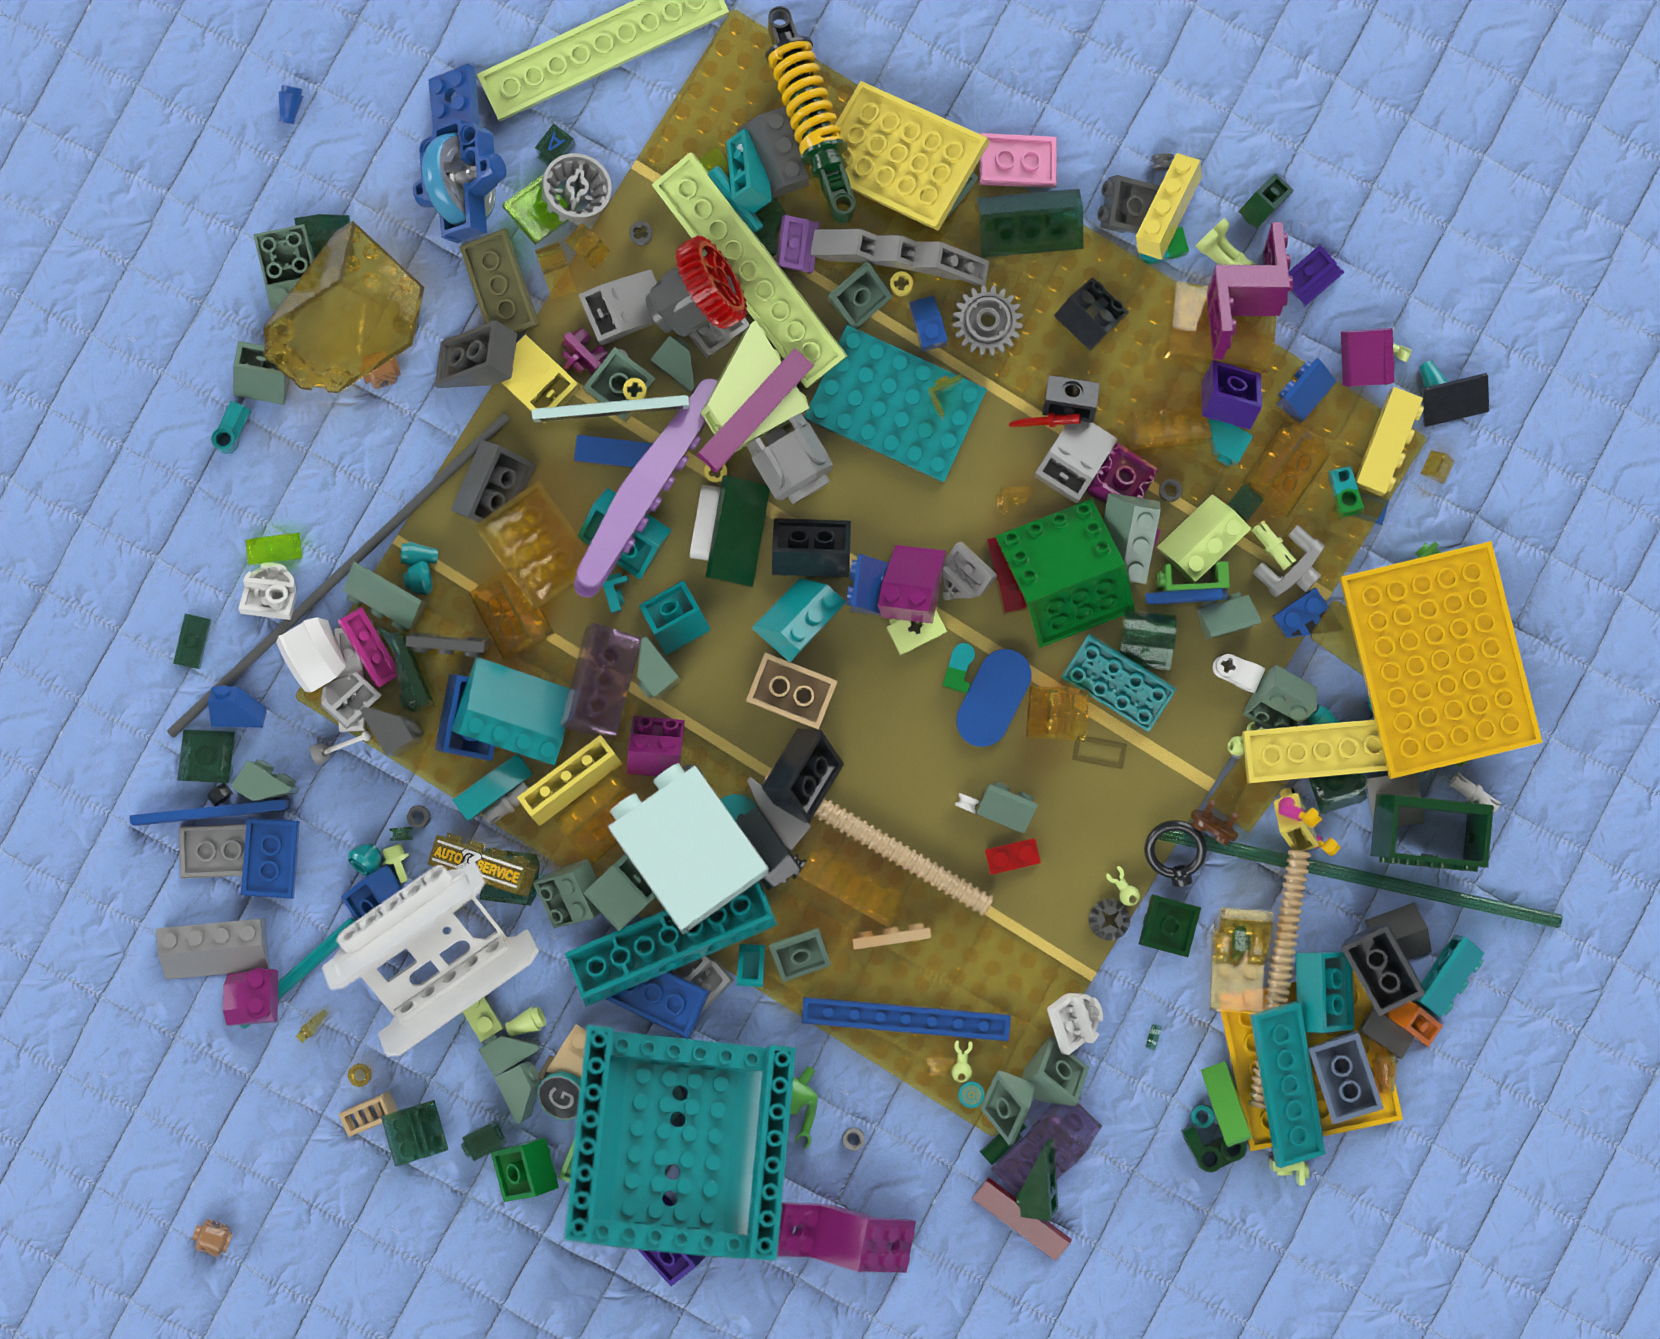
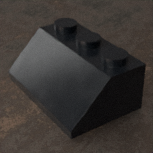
M774 518L772 575L849 577L851 521Z
M797 728L762 785V789L774 805L804 823H810L844 763L822 730Z
M1388 924L1368 928L1345 939L1341 949L1379 1016L1426 994Z

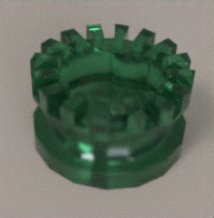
M413 827L389 828V832L393 834L390 841L413 840V836L410 835Z

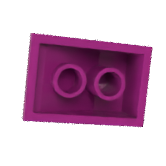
M895 545L882 582L878 602L882 618L933 624L946 558L945 550Z

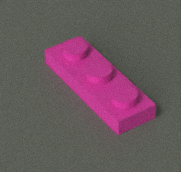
M362 607L338 620L377 688L401 674Z

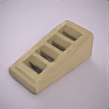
M387 1091L342 1111L338 1115L348 1137H351L393 1119L399 1115V1111L390 1091ZM371 1105H373L375 1109V1112L378 1116L377 1119H375V1116L370 1107ZM361 1109H363L364 1114L368 1120V1123H365V1120L360 1111ZM354 1113V1116L358 1122L359 1127L357 1128L355 1127L354 1122L350 1116V1114Z

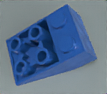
M858 554L857 560H852L849 580H854V586H848L846 605L851 606L850 612L881 616L878 602L888 562Z

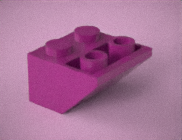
M633 716L628 747L627 774L659 776L677 763L681 766L685 720Z

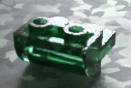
M1124 610L1120 653L1144 668L1170 671L1173 649L1175 650L1176 615Z
M435 1100L412 1105L381 1116L395 1167L449 1150Z

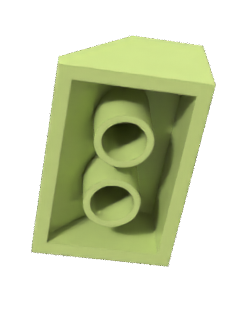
M1212 494L1156 548L1191 584H1194L1251 528L1232 508Z

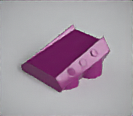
M1393 328L1341 331L1343 386L1388 385L1395 382Z
M1115 443L1087 489L1091 496H1095L1104 503L1107 502L1108 493L1143 498L1159 469L1121 444Z

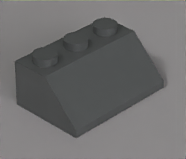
M785 107L760 114L737 129V133L744 128L748 130L770 180L772 198L809 187L808 175L804 163L801 162V155Z
M481 440L450 511L506 535L536 464L499 445Z
M368 707L360 709L385 755L398 757L423 743L421 736L424 733L417 721L414 722L411 719Z

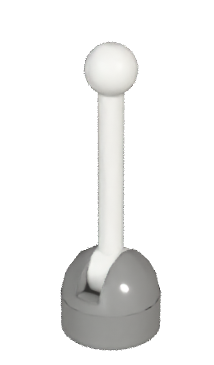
M364 731L358 737L331 747L324 743H317L310 746V753L315 764L320 765L331 758L333 751L362 740L369 741L372 735L369 731Z

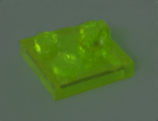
M542 175L502 205V208L535 245L569 221L566 219L562 222L559 220L558 214L555 212L550 213L547 210L548 204L541 199L542 188L540 186L543 179ZM556 194L559 203L563 207L567 208V204L564 202L563 198L559 194Z

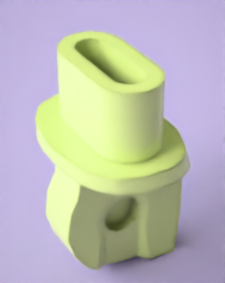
M402 844L382 850L385 859L382 862L383 866L393 864L399 882L408 881L401 861L408 858L409 854L404 853Z

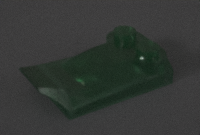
M378 627L377 629L394 652L396 672L402 694L398 696L404 710L407 709L412 713H418L434 707L435 703L415 654L412 651V647L406 646L407 635L400 631L392 634Z

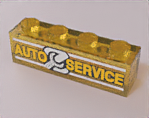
M447 832L446 837L436 835L428 865L434 867L442 865L449 871L461 869L474 861L479 867L485 884L528 897L537 870L536 866L529 864L530 859L515 855L514 859L506 857L507 851L492 847L491 851L483 849L485 845L483 843L470 840L469 844L461 842L462 836Z

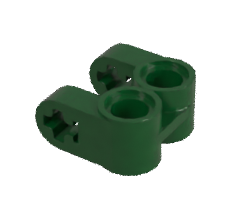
M1193 1125L1181 1130L1196 1165L1203 1171L1215 1172L1234 1161L1242 1159L1246 1154L1247 1146L1245 1141L1238 1143L1239 1149L1237 1153L1230 1155L1226 1151L1224 1137L1204 1146ZM1211 1151L1215 1154L1216 1159L1214 1164L1206 1166L1202 1158L1206 1152Z

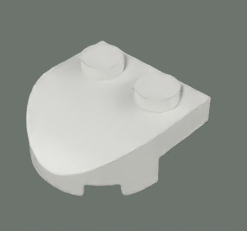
M270 562L261 564L260 568L252 573L249 571L243 580L244 590L239 605L240 614L291 620L297 598V589L294 578L287 571V568L281 564ZM280 584L288 590L290 602L283 609L275 610L267 605L265 592L271 585ZM277 594L273 596L272 599H279L283 597V595Z
M1068 993L1047 1008L1061 1054L1070 1055L1083 1043H1094L1098 1038L1099 1033L1096 1031L1098 1022L1103 1021V1012L1096 998L1090 997L1087 994Z

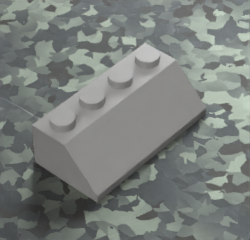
M266 918L156 929L158 956L165 979L231 974L252 971L255 968L270 969Z

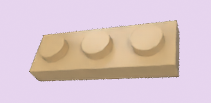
M924 923L908 925L909 930L898 931V927L882 929L883 934L873 935L872 931L858 932L857 938H852L853 948L861 949L931 938L930 927L924 928Z

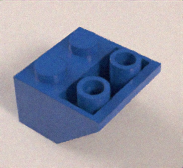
M1318 358L1312 363L1307 360L1294 375L1297 380L1295 382L1290 380L1277 395L1281 399L1276 405L1299 424L1305 420L1337 382Z

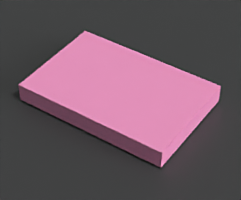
M980 134L987 137L990 143L979 160V185L1056 188L1057 137Z

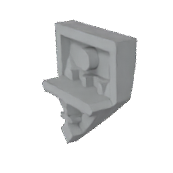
M963 542L956 543L945 560L942 573L945 586L943 598L944 600L968 599L984 595L997 577V574Z

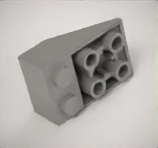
M651 269L599 285L578 294L600 346H604L656 323L648 310L645 299L646 295L657 284Z
M1081 421V424H1067L1033 477L1077 504L1118 438L1094 423Z

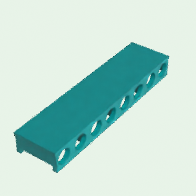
M759 880L685 934H682L670 915L664 910L624 927L620 931L617 930L564 954L572 970L581 999L587 1007L775 927L778 924Z

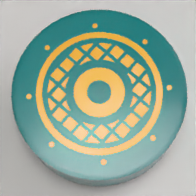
M968 1081L960 1086L958 1097L964 1106L975 1108L983 1102L984 1090L979 1083Z

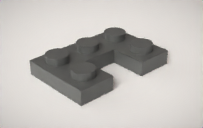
M413 632L406 636V646L412 647L414 652H428V650L433 648L438 649L439 654L452 655L454 650L464 651L465 656L479 657L489 650L491 638L465 636L463 638H454Z

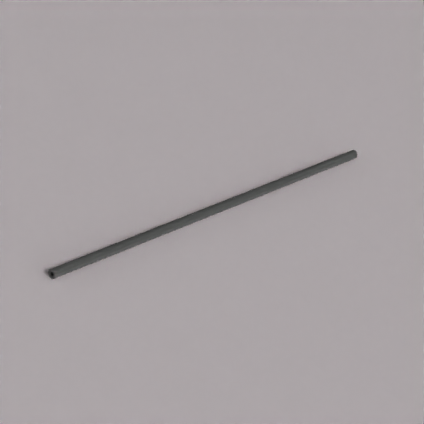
M505 412L293 611L291 620H283L215 686H230L277 641L278 636L286 633L350 572L354 561L359 564L475 455L481 440L488 442L510 422L511 419ZM211 689L167 730L170 736L175 738L208 706Z

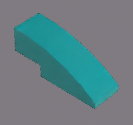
M516 754L452 801L466 820L471 821L489 806L500 800L502 796L508 794L523 781L530 778L533 773L521 757Z

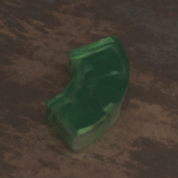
M777 197L772 198V201L760 208L756 214L763 227L754 233L772 257L778 251L776 238L781 228L782 216L787 215Z

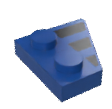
M1312 588L1272 616L1285 638L1336 632L1343 629L1317 588Z

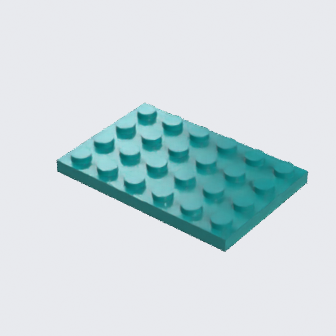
M847 325L838 344L848 356L822 377L809 405L810 408L804 416L805 420L944 483L987 389Z

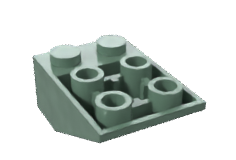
M305 224L253 234L271 311L325 299L320 274Z

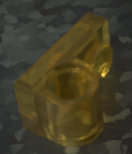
M556 242L535 250L552 299L554 300L576 292L577 289L560 243Z

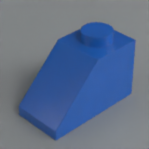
M934 296L909 302L921 351L924 352L946 346L948 340Z
M212 686L208 699L211 727L263 728L267 714L266 707L239 687Z

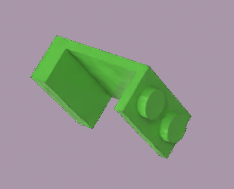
M1228 561L1215 563L1211 567L1212 583L1172 585L1171 564H1165L1160 568L1159 573H1156L1157 589L1161 588V592L1215 588L1228 589L1230 588Z

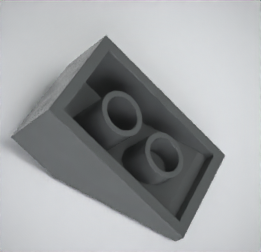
M494 320L441 341L435 386L437 388L489 386L511 379L517 333Z

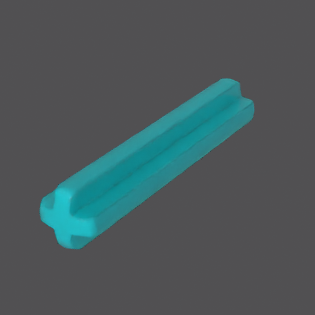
M719 166L710 170L708 176L753 233L759 231L763 225L755 213L750 212L732 200L730 180Z

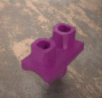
M580 328L573 334L568 332L563 336L564 341L561 345L566 351L561 356L567 361L563 368L566 371H570L574 367L579 373L586 369L593 375L606 359L608 353L599 345L589 352L584 345L590 341L591 337L583 328Z

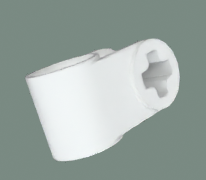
M1232 654L1219 656L1212 665L1213 672L1217 677L1252 693H1256L1265 671L1264 667ZM1229 661L1228 666L1231 667V670L1224 672V666L1221 663Z

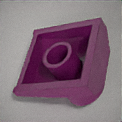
M255 968L252 971L227 974L223 984V1013L227 1026L278 1022V970Z

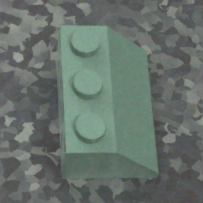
M1108 493L1103 521L1126 565L1129 581L1146 584L1161 512L1160 501Z
M355 561L351 566L342 590L348 593L346 599L358 606L362 602L371 607L368 612L380 619L384 615L393 620L391 625L405 632L406 628L413 631L428 607L427 603Z
M646 636L642 638L637 675L641 682L637 685L648 698L655 697L659 700L681 683L682 680Z

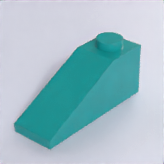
M744 128L726 141L731 196L733 201L750 212L755 213L772 201L770 180L748 130Z

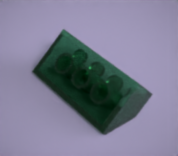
M1080 189L977 198L981 258L1084 249L1083 202Z

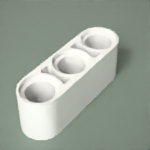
M702 484L690 558L708 561L721 487Z

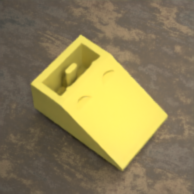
M524 335L516 343L511 379L501 382L531 412L533 409L563 406L580 389L578 383L527 335Z

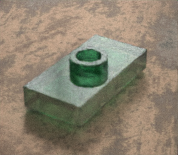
M185 613L173 664L200 670L212 619Z

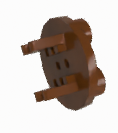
M1212 799L1205 811L1197 809L1192 811L1191 818L1193 822L1191 825L1201 832L1207 830L1215 835V840L1224 845H1228L1230 841L1237 840L1238 833L1232 826L1239 814L1234 812L1229 822L1226 820L1222 821L1210 812L1216 802Z

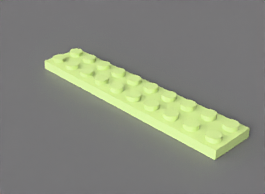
M634 0L482 71L477 76L499 122L721 19L730 13L724 0Z
M692 152L688 153L652 184L653 188L691 238L698 235L709 239L712 244H715L717 250H721L723 257L727 258L728 264L732 266L734 274H737V280L741 283L740 287L744 291L743 296L746 298V310L757 321L758 325L766 331L768 339L781 356L785 359L796 348L814 365L800 380L806 388L812 386L848 356L780 266H778L758 237L750 230L713 183L706 169Z

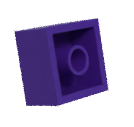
M1212 360L1201 382L1202 416L1237 427L1251 429L1262 409L1261 373Z

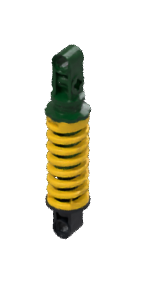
M783 6L774 7L768 15V31L773 46L766 52L765 57L774 69L773 75L775 80L778 81L777 87L779 92L782 93V102L787 106L786 113L791 118L790 125L795 131V140L800 144L801 162L805 165H812L813 177L819 178L821 190L827 200L832 218L839 223L849 222L854 216L855 199L845 170L847 161L842 156L848 145L842 137H839L841 134L840 127L833 125L837 121V117L834 113L830 112L833 108L832 103L825 100L828 97L827 89L821 88L824 80L823 77L817 75L820 72L819 65L813 63L816 57L812 51V40L808 37L798 36L791 13L787 8ZM780 19L785 21V24L777 25L774 21ZM839 204H846L850 209L841 211L837 206Z

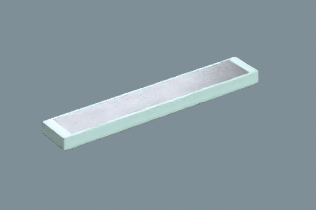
M687 395L538 408L532 410V419L537 423L690 409V402Z

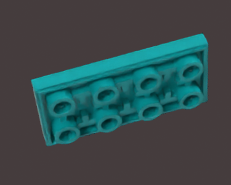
M1091 634L1087 635L1061 676L1062 679L1147 732L1151 730L1177 690L1173 685Z

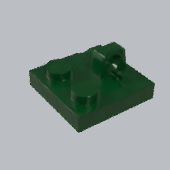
M1151 894L1147 913L1143 920L1144 925L1139 945L1188 958L1201 907Z

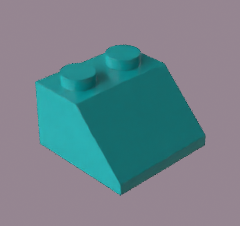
M684 580L639 605L666 655L711 630Z

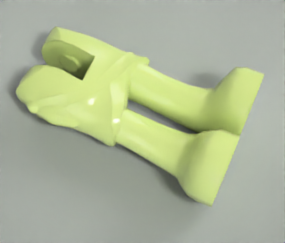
M1225 218L1195 245L1201 253L1207 255L1219 265H1256L1227 240L1225 235L1229 229V222Z

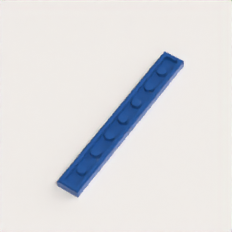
M804 997L802 1011L803 1024L1009 1041L1011 1015L811 997Z

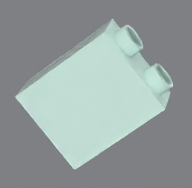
M677 763L654 779L653 782L659 791L647 800L641 802L636 794H632L613 807L610 813L616 821L608 827L682 934H685L768 875V867L696 766L684 772L679 763Z

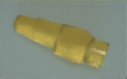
M322 1010L319 1014H316L301 1027L300 1032L295 1037L302 1043L307 1038L312 1037L317 1027L327 1017L328 1012Z

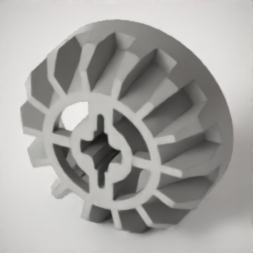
M579 153L565 154L553 160L547 167L540 186L542 188L541 199L548 204L547 210L550 213L555 212L558 214L559 220L562 222L566 219L573 220L574 225H579L581 221H587L588 223L594 221L596 216L604 212L612 193L611 179L606 169L594 158ZM567 180L563 190L557 188L561 182ZM575 183L577 184V185H576V190H577V195H576V197H574V195H575V191H574ZM588 189L590 191L591 196L586 195ZM556 194L562 195L567 208L559 203ZM584 200L590 202L586 208L575 211L577 206L583 203Z

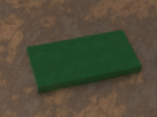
M723 475L705 578L753 587L770 492L767 485Z

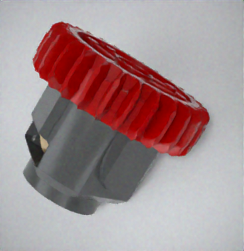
M699 235L690 238L678 246L675 256L676 266L667 270L661 276V280L650 290V293L645 298L648 310L656 324L666 333L674 330L678 335L684 337L689 336L711 322L718 328L726 329L740 322L747 314L746 298L743 296L744 291L740 287L741 283L736 278L737 274H734L732 266L728 264L727 258L723 257L721 250H717L716 245L712 244L709 239Z

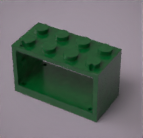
M1376 794L1370 856L1379 857V862L1459 871L1478 872L1479 867L1488 868L1494 805L1395 794ZM1399 807L1467 814L1463 860L1440 858L1436 854L1421 853V855L1395 853Z

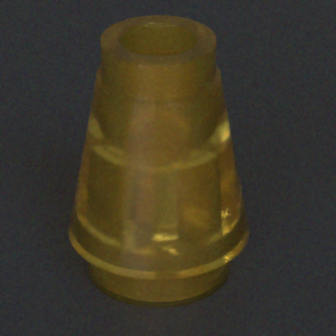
M1376 1053L1375 1060L1372 1062L1379 1091L1393 1092L1399 1060L1396 1059L1395 1053Z

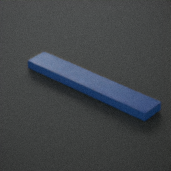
M283 799L129 816L132 826L286 811L290 809L289 800Z

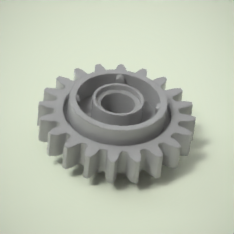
M982 285L981 293H977L972 288V297L970 298L963 294L962 299L965 304H956V308L961 312L953 313L952 317L959 321L953 323L952 328L960 329L955 335L956 338H965L962 342V347L971 344V354L976 348L980 349V357H983L985 350L989 351L991 357L994 356L995 349H998L1003 354L1005 352L1004 344L1009 348L1013 347V342L1010 338L1019 339L1020 335L1014 330H1021L1023 328L1022 324L1016 322L1023 318V314L1015 313L1020 308V304L1011 305L1014 299L1013 295L1008 298L1004 297L1006 289H1002L997 294L995 285L992 286L990 292H987L986 287ZM985 315L993 317L995 324L991 327H985L980 319Z

